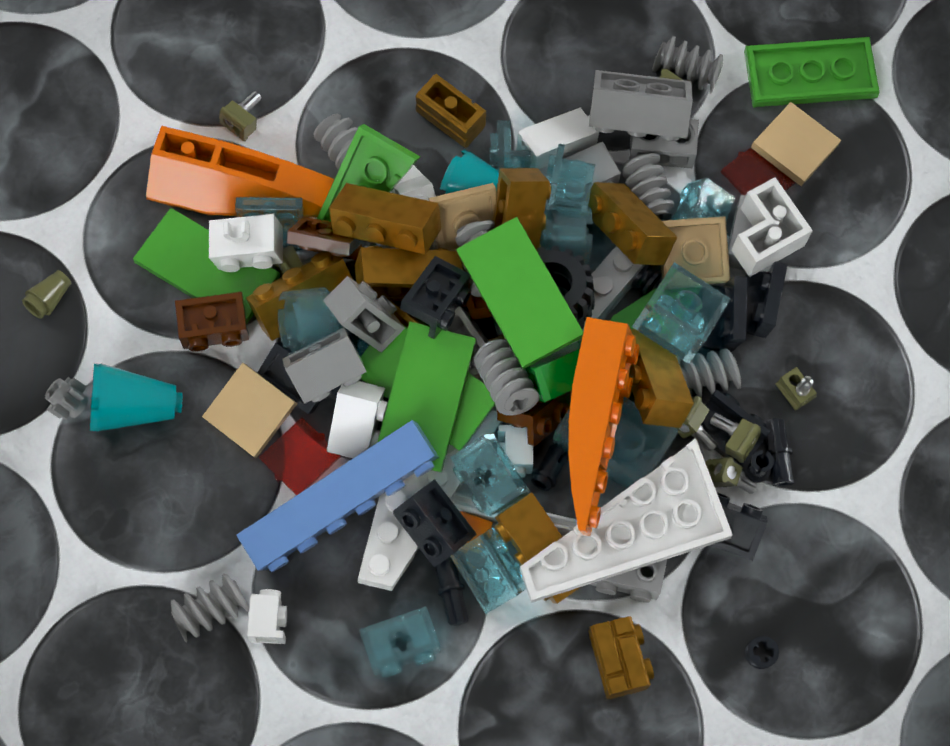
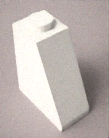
M581 107L550 118L518 132L516 162L521 168H544L596 145L599 131H596L595 127H589L590 115L587 116Z

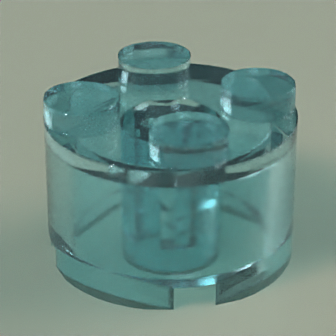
M546 205L544 212L546 215V225L540 238L541 247H544L545 251L551 250L552 246H559V250L562 252L566 248L573 251V257L580 255L584 259V265H589L592 234H589V228L586 224H593L591 208L587 206Z
M325 287L284 291L280 294L279 301L285 300L284 309L278 310V326L283 348L290 347L292 351L287 356L342 328L341 325H338L337 318L323 301L332 291L329 292Z

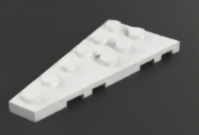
M496 411L489 413L462 452L449 444L442 473L430 470L418 478L414 473L403 481L406 486L389 497L386 493L379 496L358 576V583L385 590H393L419 549L393 515V510L434 479L450 500H452L454 494L459 490L470 473L474 463L488 446L490 439L498 429V425L503 423L497 420Z
M696 438L677 454L661 463L651 473L639 479L602 506L599 525L597 528H592L591 536L583 535L578 530V525H576L565 536L553 542L520 566V572L531 603L731 539L733 536Z

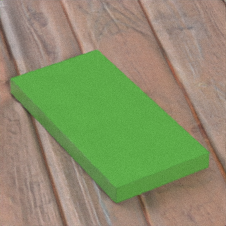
M870 37L746 46L744 50L753 107L788 105L790 102L793 104L872 99L878 98L880 93Z
M173 208L169 209L133 258L134 263L192 298L242 292L246 324L254 315L246 297L253 294L257 287L263 284H271L280 278V273L271 267L267 269H258L253 266L242 267L236 272L219 270L209 259V230Z
M517 217L456 249L458 256L522 369L533 365L583 337V330Z
M410 321L378 442L413 420L419 424L439 458L433 461L435 467L432 470L442 473L477 339L441 330L437 337L433 339L428 336L430 326Z
M405 326V329L382 352L369 345L361 356L366 369V373L361 375V379L366 383L384 387V396L388 399L408 329ZM469 372L450 440V445L460 452L463 451L495 406V402L492 400L490 392L484 383Z

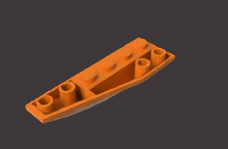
M161 125L151 153L146 199L206 215L257 216L274 214L276 217H318L335 179L253 149Z
M586 317L572 384L568 450L571 490L578 530L585 536H591L592 528H597L599 525L601 507H598L601 493H605L608 472L606 471L609 459L612 458L614 452L615 434L621 418L624 397H630L633 378L629 377L631 364L636 365L639 356V344H635L636 336L632 334L627 323Z

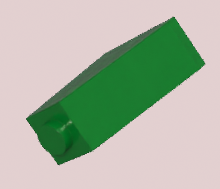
M581 341L570 344L525 368L529 374L528 378L534 384V389L540 395V401H549L572 390Z

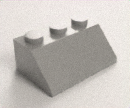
M595 70L589 127H595L596 131L603 133H612L614 130L627 131L629 135L635 137H644L647 134L660 135V138L669 141L687 138L693 102L691 81Z

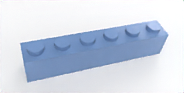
M411 420L236 536L257 570L269 569L272 573L289 562L287 556L296 550L301 554L314 547L318 543L316 537L325 531L331 535L347 525L345 518L357 512L358 516L375 507L376 503L374 500L382 494L386 493L389 497L406 486L403 481L414 473L418 478L435 467L433 461L439 458L419 424Z

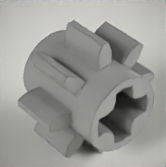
M67 377L65 381L61 378L55 380L45 394V399L51 403L47 411L59 419L62 417L66 420L68 416L76 418L87 406L88 397L82 394L87 387L75 378Z

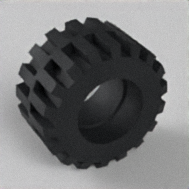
M552 246L551 250L546 251L544 247L537 248L538 254L555 284L569 291L564 296V299L581 329H583L586 317H592V310L595 307L593 276L591 275L589 265H584V259L580 255L573 257V251L567 248L564 252L559 250V246Z

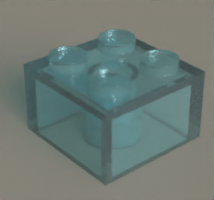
M674 262L632 327L689 364L707 340L731 299Z

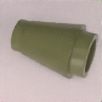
M57 270L54 274H51L27 290L22 303L31 314L42 319L45 315H51L72 283L63 272Z

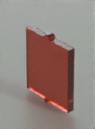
M752 148L745 152H739L737 158L721 170V173L741 195H746L747 192L776 177L785 191L796 184L795 181Z
M300 418L259 459L275 474L276 481H282L297 496L309 488L341 455L327 452L328 442L325 440V435L318 433L303 418Z

